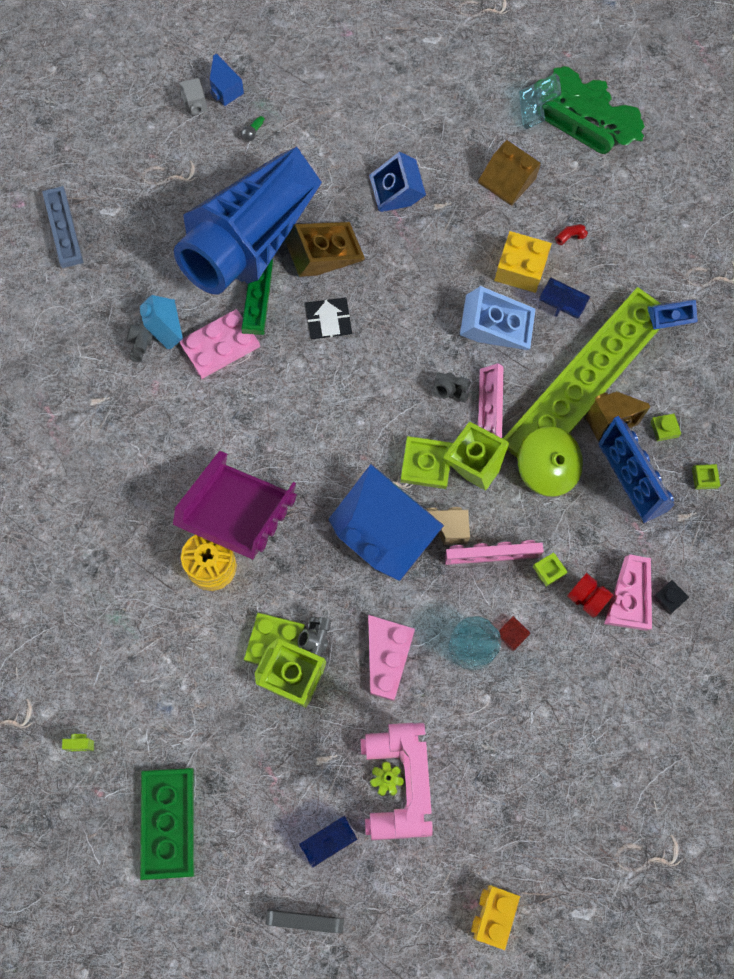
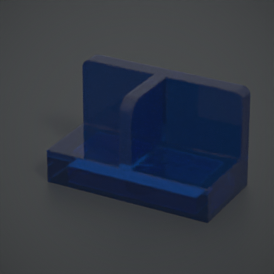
M550 277L539 300L556 308L557 310L554 315L556 317L562 311L579 319L591 296Z

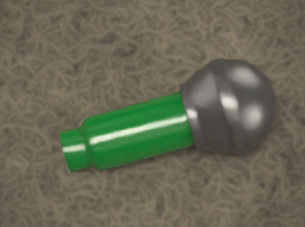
M259 116L250 126L242 129L241 136L245 141L250 142L255 139L256 131L262 126L265 120L264 117Z

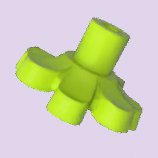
M383 762L382 769L378 767L373 768L372 774L376 778L371 779L370 784L372 787H379L378 795L384 796L387 791L391 796L397 794L396 785L402 786L404 783L403 778L398 777L401 769L398 766L391 769L389 762Z

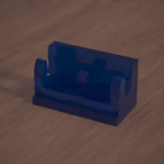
M343 816L299 843V846L313 868L358 839L346 817Z

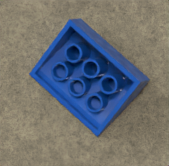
M619 416L615 417L598 445L643 523H646L667 513L675 505L674 499L670 491L666 490L662 484L659 472L654 470L650 464L649 455L640 447L636 433L630 430L628 425Z

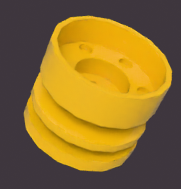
M197 535L189 538L182 548L181 562L183 569L192 583L198 588L207 591L219 590L228 585L234 578L237 563L232 550ZM209 555L212 556L213 559H208L206 562H204V557L208 558Z

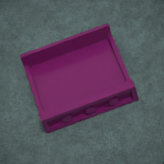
M219 451L175 507L173 525L253 560L259 551H264L268 542V536L272 537L275 534L278 521L282 522L288 510L287 507L293 506L297 494L294 493L296 483L293 482L288 490H284L226 465L228 454Z

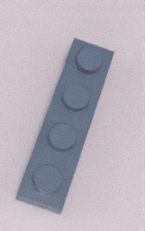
M64 186L42 191L61 267L66 268L84 263Z

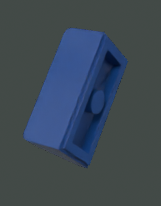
M688 299L648 306V313L654 329L698 322L696 300Z

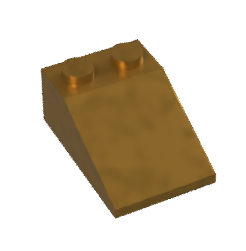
M350 222L295 224L285 238L299 277L318 276L365 259Z

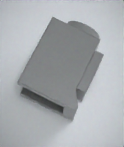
M199 78L179 82L186 112L189 111L190 115L207 112L206 100Z

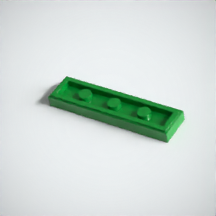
M273 259L258 281L248 283L241 328L242 334H265Z

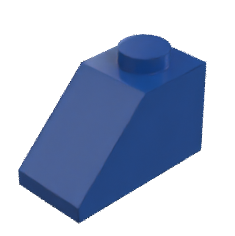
M217 53L213 55L210 73V93L216 101L219 100L226 106L244 94L243 82Z

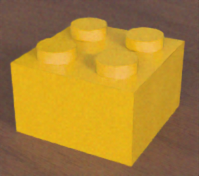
M509 231L494 281L536 293L552 243Z

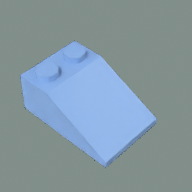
M480 286L466 295L460 335L479 343L529 350L535 308Z

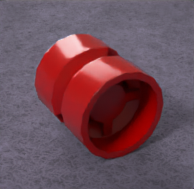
M586 572L567 597L576 605L582 604L583 610L594 619L614 594L604 586L598 587L597 580Z

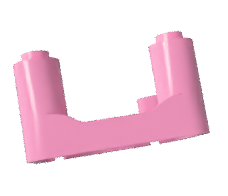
M424 723L388 724V732L365 734V739H360L361 755H366L367 760L399 758L404 765L406 806L404 809H394V812L370 813V819H365L366 835H371V840L432 836V821L424 822V814H432L426 742H419L418 740L419 735H426Z

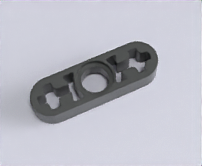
M267 910L265 925L341 934L343 933L344 919Z

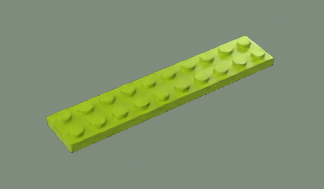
M637 287L503 438L509 442L507 450L518 458V452L524 439L531 432L543 427H557L570 434L589 412L595 398L605 393L660 330L653 328L648 313V306L661 303Z

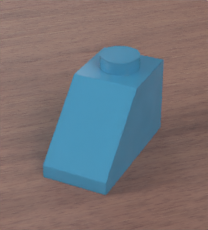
M151 295L140 306L143 325L167 349H172L183 339L175 299Z

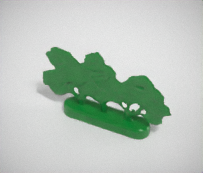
M562 66L561 68L553 69L555 80L540 79L534 84L533 88L537 90L538 98L548 100L540 108L541 117L549 124L596 152L607 154L613 148L614 138L610 133L614 134L616 141L621 145H629L634 140L643 141L644 134L641 131L645 126L644 121L641 119L639 108L628 105L612 107L609 104L612 97L606 90L608 88L606 81L592 80L587 84H583L578 73L570 67ZM561 98L565 99L563 103L560 101ZM569 107L573 108L576 113H574L573 111L569 110L568 108H569ZM585 117L596 119L599 127L586 120ZM614 124L617 126L616 128L611 130L609 127H607L606 129L604 128L606 125Z

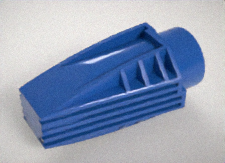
M297 146L277 155L183 214L186 236L175 245L174 257L183 274L195 286L207 293L218 295L224 292L235 279L241 282L245 281L247 284L259 280L322 184V181Z

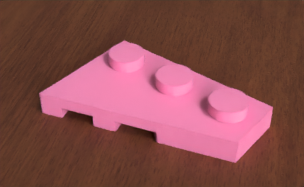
M636 555L625 556L604 624L645 631L652 629L651 558Z
M368 615L370 694L394 701L415 629Z

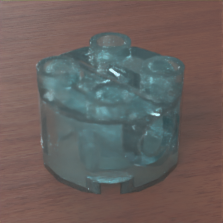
M474 616L467 617L458 623L450 636L448 644L450 655L456 665L463 669L475 671L482 670L491 664L499 653L501 646L500 633L491 624L492 622L486 618Z

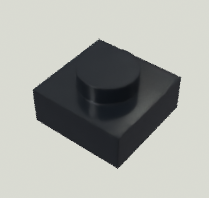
M671 580L653 598L671 615L689 596Z

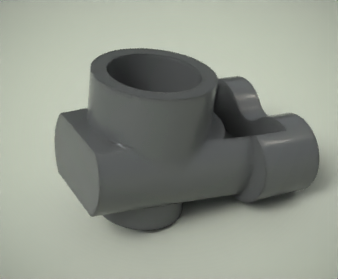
M143 322L139 326L131 324L126 341L134 343L130 353V359L134 362L142 361L143 354L146 353L147 345H150L153 336L144 327Z
M438 372L435 376L433 392L439 398L445 399L451 395L456 400L465 403L469 396L471 380L462 376L458 378L452 373L444 374Z
M310 617L307 627L309 629H304L298 637V647L320 656L321 652H324L327 648L328 640L326 635L330 630L332 620L323 617Z

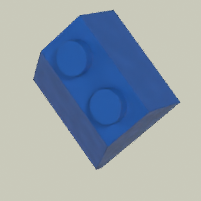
M398 152L369 175L378 211L380 212L410 207L426 196L416 159L402 152Z

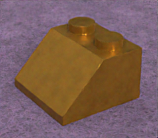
M506 140L493 154L478 183L512 206L536 180L541 163Z
M617 391L611 394L605 392L595 398L586 416V420L597 441H599L615 417L619 416L629 428H632L641 422L650 409V405L647 402Z

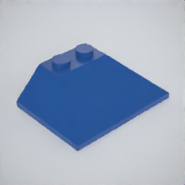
M372 464L369 465L328 519L338 538L374 569L398 581L405 576L444 527L440 521Z

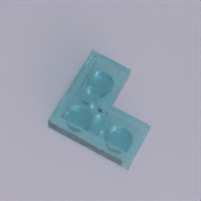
M556 73L519 91L522 124L526 129L544 122L543 103L562 95L560 78Z

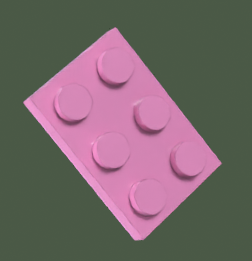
M237 309L191 333L179 342L201 379L260 347V343L254 334H242L243 317Z

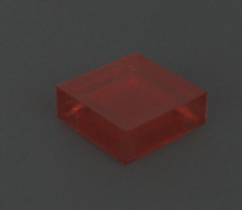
M514 616L496 633L512 651L531 634Z

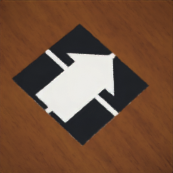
M346 297L305 302L311 340L352 335Z

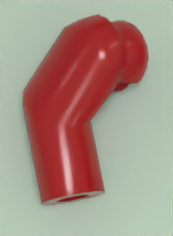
M582 224L567 226L555 237V241L558 245L562 246L569 238L575 235L579 240L584 239L588 232Z

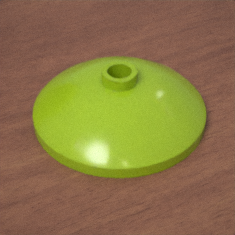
M543 427L531 432L522 442L518 452V469L524 483L532 491L542 496L555 497L569 492L578 483L583 470V456L577 441L568 432L557 427ZM557 456L560 458L559 464L556 462Z

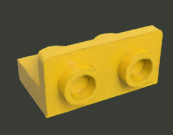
M489 885L487 890L483 889L479 900V905L482 906L480 916H475L471 927V932L474 933L473 939L505 950L520 896Z

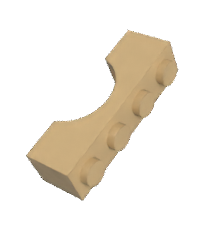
M451 507L448 510L438 511L437 508L425 509L444 525L438 533L444 545L468 544L470 539L468 510H462L460 507Z

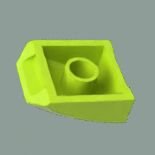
M277 638L267 646L255 671L256 685L306 708L324 672L326 660L321 656Z

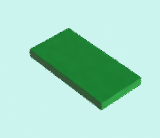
M194 768L141 771L140 880L195 877Z

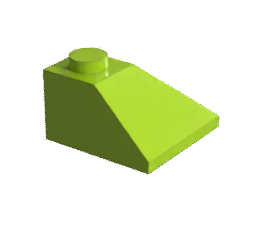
M469 421L443 459L467 481L486 491L500 471L509 442Z

